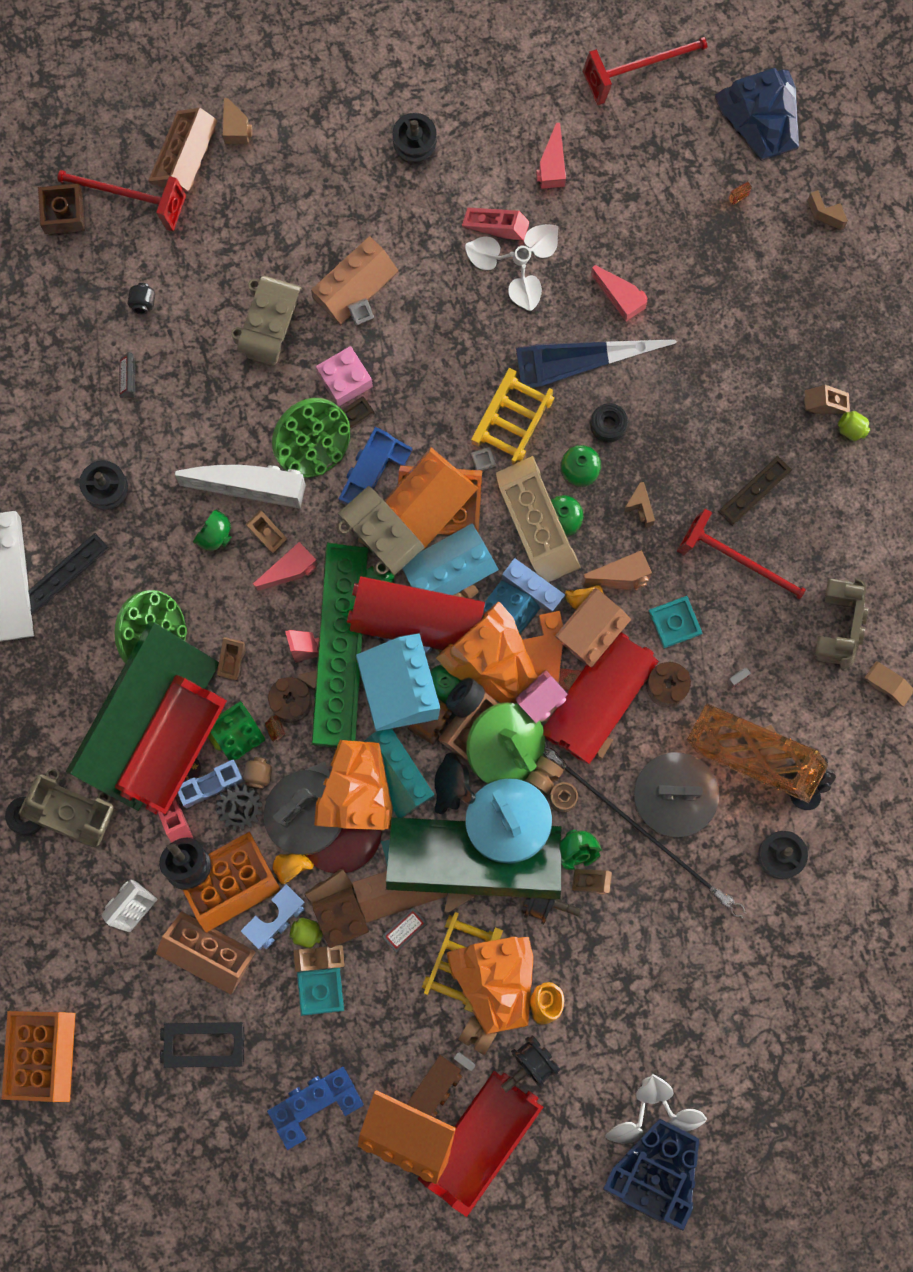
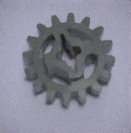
M234 784L233 790L226 787L227 793H220L222 800H216L217 805L220 806L216 808L217 814H221L218 817L219 820H225V827L231 824L234 831L237 826H240L242 831L244 830V825H248L251 828V821H259L256 815H262V811L259 809V807L263 806L262 802L257 801L260 798L259 794H254L252 787L247 790L246 784H243L242 788H238L237 784ZM230 799V804L225 810L226 803ZM235 801L242 806L243 813L236 808ZM253 805L252 812L250 813V815H248L249 809L252 808Z

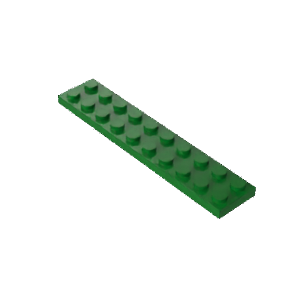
M327 543L325 547L311 745L337 748L340 740L355 741L360 677L356 655L361 653L362 633L350 631L351 623H347L349 610L353 611L356 599V596H352L354 584H359L360 576H366L367 547Z

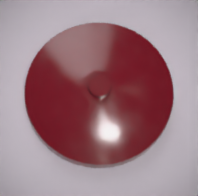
M342 828L337 838L327 848L318 853L305 856L309 858L316 868L327 873L334 874L339 869L344 870L346 874L364 867L374 857L380 846L382 830Z

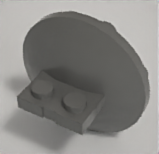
M666 753L654 758L642 769L635 783L634 801L639 816L649 828L668 837H687L702 830L714 817L719 803V788L714 774L700 759L685 753Z
M312 770L297 771L281 779L271 790L265 803L264 824L271 840L282 850L299 855L315 854L327 848L341 832L342 828L314 825L316 802L318 797L321 798L326 787L323 783L325 778L329 779L328 776Z

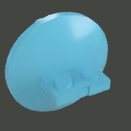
M501 779L487 784L475 794L476 799L472 804H469L466 812V829L473 846L483 856L500 863H517L534 856L545 845L552 827L551 810L544 795L532 784L518 779Z

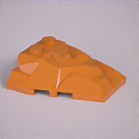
M498 601L483 614L484 618L454 645H448L435 658L451 675L460 680L472 678L496 701L511 703L538 677L513 617Z
M340 740L330 765L332 771L329 779L325 778L323 783L326 786L321 798L318 797L316 802L314 825L351 829H391L393 807L380 744Z
M510 937L482 942L447 952L451 975L460 984L463 996L468 998L473 1007L472 1011L486 1035L528 1026L534 959L529 937Z

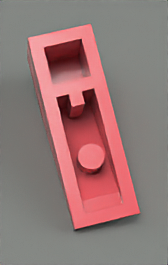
M560 123L555 124L541 158L540 167L536 170V180L541 183V189L565 187L566 174Z
M467 208L462 226L504 239L524 240L529 221L520 211Z
M597 265L592 267V277L625 321L646 309L647 296L642 290L639 291L635 285Z
M298 542L258 578L253 585L259 591L301 579L305 575H311L316 570L317 561Z
M285 631L295 663L318 657L319 637L314 638L312 632Z
M175 797L166 814L158 811L166 835L171 843L180 838L193 839L189 825Z

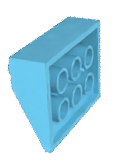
M473 523L421 551L402 568L411 587L454 595L499 570Z
M420 633L398 637L356 655L375 731L438 720L440 705Z

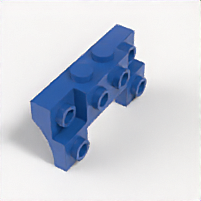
M375 427L364 449L359 450L355 459L357 461L355 467H351L347 473L346 478L348 481L338 498L339 502L347 505L367 486L374 490L388 461L399 466H405L413 448Z
M344 1066L322 1079L319 1076L307 1082L309 1085L303 1090L300 1087L288 1093V1099L267 1110L287 1150L307 1139L299 1123L337 1101L344 1116L364 1106Z

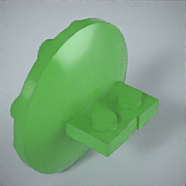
M309 398L294 404L280 417L273 432L272 449L277 462L287 472L289 469L297 470L300 474H303L304 478L323 475L342 460L350 441L348 418L340 407L326 399ZM334 462V463H333L331 466H329L328 468L326 467L328 464Z
M156 590L140 591L128 598L122 605L117 615L114 634L118 653L125 664L149 621L158 624L185 641L187 628L184 616L178 604L169 595Z
M510 702L496 704L480 714L470 729L466 747L468 762L477 777L488 784L501 779L526 780L531 771L536 770V763L544 753L545 736L543 735L544 730L540 720L535 723L519 704Z

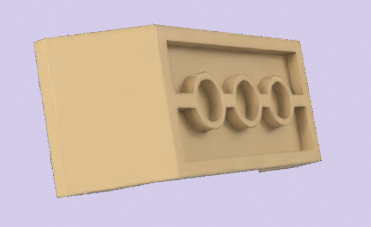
M531 456L496 472V477L530 562L537 575L549 583L581 569V566L566 538L540 477L541 473L534 456Z

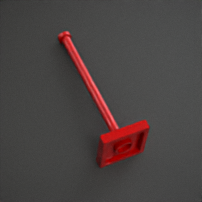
M705 37L699 38V41L609 70L605 69L596 49L589 51L582 72L597 105L605 103L612 86L611 77L694 50L707 49L708 45Z
M60 170L57 176L58 182L61 183L65 181L157 204L159 206L156 214L165 229L170 231L175 229L186 198V194L178 179L171 176L168 178L162 197L67 174L63 170Z
M705 508L695 517L677 552L685 555L694 547L696 541L699 542L701 540L793 593L797 599L800 600L806 591L805 588L797 587L705 534L703 529L712 514L711 511Z

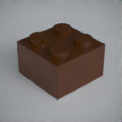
M79 184L38 187L40 226L44 234L85 231L83 193Z
M352 887L311 903L329 949L369 933Z

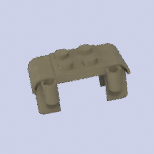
M262 275L260 280L252 279L249 281V290L254 298L243 328H234L231 335L234 343L238 345L237 350L245 353L247 358L274 366L277 363L281 351L280 346L284 340L292 314L295 311L298 294L302 287Z
M367 486L337 513L343 519L337 525V532L345 535L350 530H353L380 560L373 567L377 575H382L389 570L395 576L424 549L421 541L370 486ZM342 524L346 525V531L341 529ZM378 565L383 566V572L378 570Z
M855 578V582L838 579L828 580L825 603L855 608L850 639L818 636L815 650L816 660L840 664L842 669L853 665L858 644L863 645L865 628L861 626L862 624L866 625L868 607H865L866 585L862 580Z
M53 768L47 771L46 776L42 774L36 775L19 811V815L91 847H99L115 811L113 805L109 803L111 796L101 791L96 800L93 801L58 786L56 783L59 778V772Z

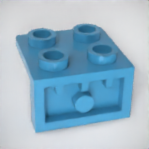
M502 580L485 601L483 614L499 601L513 617L518 632L521 635L540 607L530 595Z

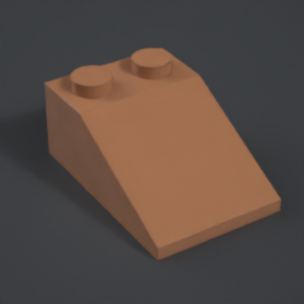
M641 550L584 574L581 584L583 587L601 585L602 588L630 590L635 588V590H639L647 586L646 583L649 581L652 571Z

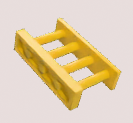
M509 368L478 425L471 443L479 447L481 443L485 444L487 442L512 455L511 462L514 465L517 461L523 460L526 454L524 450L545 408L551 407L555 397L552 396L553 389L551 388L544 395L522 384L516 378V371ZM516 389L542 402L537 412L535 413L509 400V397L506 396L509 390ZM500 407H507L531 419L532 422L527 431L500 418L499 414H497ZM496 424L523 439L518 448H515L489 435V427Z
M455 912L453 916L449 915L445 927L449 929L431 976L425 977L422 988L425 989L424 994L426 995L429 994L431 989L460 1000L462 1004L466 1005L464 1010L473 1012L472 1005L468 998L463 996L461 991L434 981L438 969L451 974L449 963L441 961L446 949L452 951L465 948V946L449 940L454 928L486 940L485 942L499 940L503 930L495 927L494 932L490 930L486 932L458 921L459 913Z

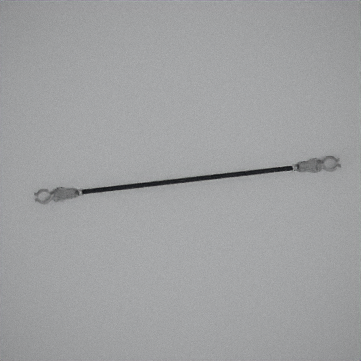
M546 748L547 751L544 752L545 758H548L549 760L559 765L563 770L569 772L573 777H575L579 782L586 786L590 791H592L596 796H598L602 801H604L620 816L627 820L631 825H633L637 830H639L643 835H645L661 850L668 854L672 859H674L678 864H680L684 869H686L702 884L709 888V891L712 892L713 896L720 901L721 905H723L726 908H729L732 903L733 905H736L734 904V899L729 894H725L719 888L710 885L706 880H704L700 875L693 871L689 866H687L683 861H681L665 846L658 842L654 837H652L648 832H646L642 827H640L624 812H622L607 798H605L601 793H599L595 788H593L589 783H587L572 769H570L568 765L565 763V761L560 756H558V753L554 749ZM739 904V905H741V906L743 907V913H746V912H744V911H745L744 906H743L742 904ZM730 907V908H731V913H732L734 916L739 917V916H737V915H735V914L733 913L732 907Z

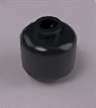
M138 283L132 286L129 290L127 302L132 312L139 315H145L150 312L154 307L155 291L146 283Z

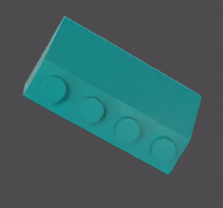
M392 728L376 731L363 741L380 744L393 812L397 817L404 818L435 798V794Z

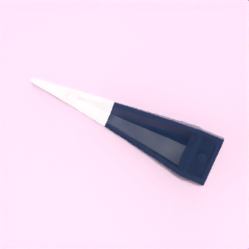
M644 340L550 343L517 347L516 355L520 382L530 388L543 386L612 362L675 344L677 341Z

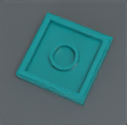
M688 596L648 610L663 649L703 634Z
M340 967L297 972L301 1016L344 1011Z

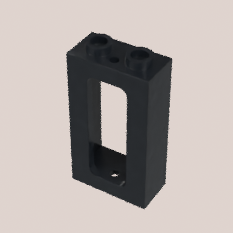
M245 1022L164 1023V1028L160 1029V1040L164 1041V1050H160V1063H164L163 1068L244 1066ZM230 1033L234 1036V1052L230 1056H175L173 1054V1037L176 1034Z

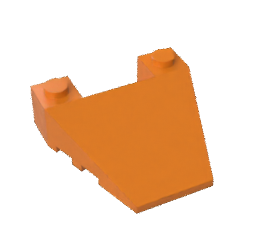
M560 611L539 615L538 622L542 636L523 639L522 641L537 677L547 670L559 682L563 644L555 635L563 627ZM516 699L512 701V703L518 704Z

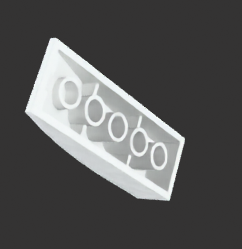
M213 465L175 472L179 485L183 487L301 509L306 487L303 474H300L299 471L289 469L288 472L282 471L279 467L271 465L267 468L249 465Z
M16 511L0 513V642L34 637L21 517Z
M134 880L127 881L120 888V893L115 899L113 898L108 902L105 911L102 913V918L109 926L131 932L158 900Z

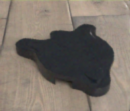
M447 753L437 769L434 780L436 791L434 810L437 814H444L448 808L457 810L460 807V800L467 804H472L476 799L469 786L467 766L462 765L455 753Z

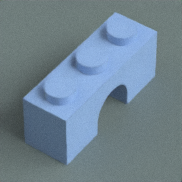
M515 558L502 574L503 581L530 595L538 606L547 613L555 612L564 601V593Z
M231 760L214 768V771L203 777L192 778L183 782L178 795L183 806L187 809L227 790L226 787L232 788L234 784L238 785L245 781L236 762Z
M287 884L271 899L279 910L277 919L271 923H265L258 916H255L241 930L259 950L263 947L265 949L269 948L275 941L273 937L278 932L282 934L290 926L288 923L293 916L298 918L305 910L303 906L306 903Z

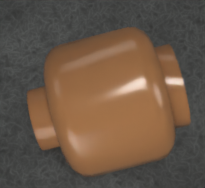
M254 757V761L246 762L243 773V780L247 783L246 786L263 789V786L269 785L272 766L266 763L267 759Z

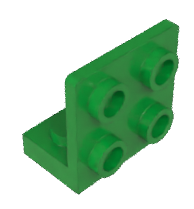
M241 701L221 713L210 732L229 761L241 758L266 740Z

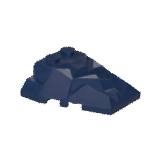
M776 68L750 75L734 81L732 86L724 88L715 94V100L722 116L730 120L734 125L733 129L737 133H741L746 139L745 143L761 161L799 148L796 86L789 70L782 69L777 71Z
M659 1119L612 1168L603 1190L617 1198L619 1202L660 1223H666L683 1231L693 1210L692 1197L693 1189L695 1188L694 1176L695 1168L697 1167L699 1138Z

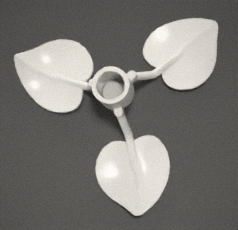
M550 224L535 226L528 230L525 235L524 244L526 246H519L515 252L498 256L500 245L494 238L480 237L466 243V254L472 264L481 270H492L495 268L497 260L513 257L514 263L521 266V278H516L510 283L508 288L509 297L516 305L527 311H532L540 300L542 288L536 276L531 275L525 278L526 263L529 261L532 251L539 258H548L553 255L558 244L559 228L556 225Z
M652 1074L650 1077L643 1079L642 1086L636 1092L637 1099L641 1101L638 1123H621L611 1129L605 1135V1138L622 1144L633 1143L643 1136V1130L640 1127L642 1126L645 1103L655 1104L662 1101L669 1117L672 1119L668 1123L685 1132L700 1127L706 1122L707 1117L695 1109H686L678 1112L676 1115L673 1114L666 1100L673 1096L672 1087L661 1078Z

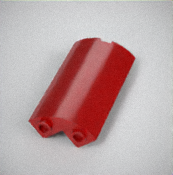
M360 576L359 584H354L352 596H356L353 611L349 610L347 623H351L350 631L391 640L420 633L423 646L444 650L448 645H454L482 620L485 602Z
M621 632L592 667L588 665L584 667L567 692L566 701L556 708L543 727L545 738L553 745L564 748L578 761L590 764L652 670L659 661L653 656L654 652L647 647L641 648Z
M176 675L115 786L116 789L121 791L120 796L130 801L132 798H135L147 804L145 809L156 815L158 811L166 814L227 700L209 690L201 688L186 678Z
M493 1071L455 1125L456 1130L448 1164L437 1184L427 1182L420 1176L417 1179L426 1188L441 1197L452 1208L466 1217L543 1109V1106L537 1102L539 1098L529 1090L525 1094L514 1086L506 1093L501 1085L511 1077L504 1072L500 1075Z

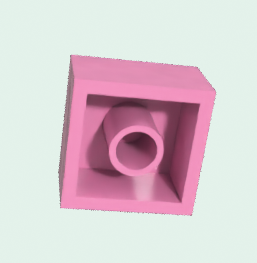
M351 346L316 366L317 375L338 407L373 387L370 375Z
M545 670L537 680L515 699L523 710L537 723L539 720L541 722L550 715L549 711L552 708L561 706L566 701L565 697L568 694Z

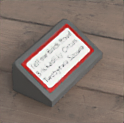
M128 352L120 358V398H134L135 358L132 352Z
M413 907L381 937L397 953L428 923Z

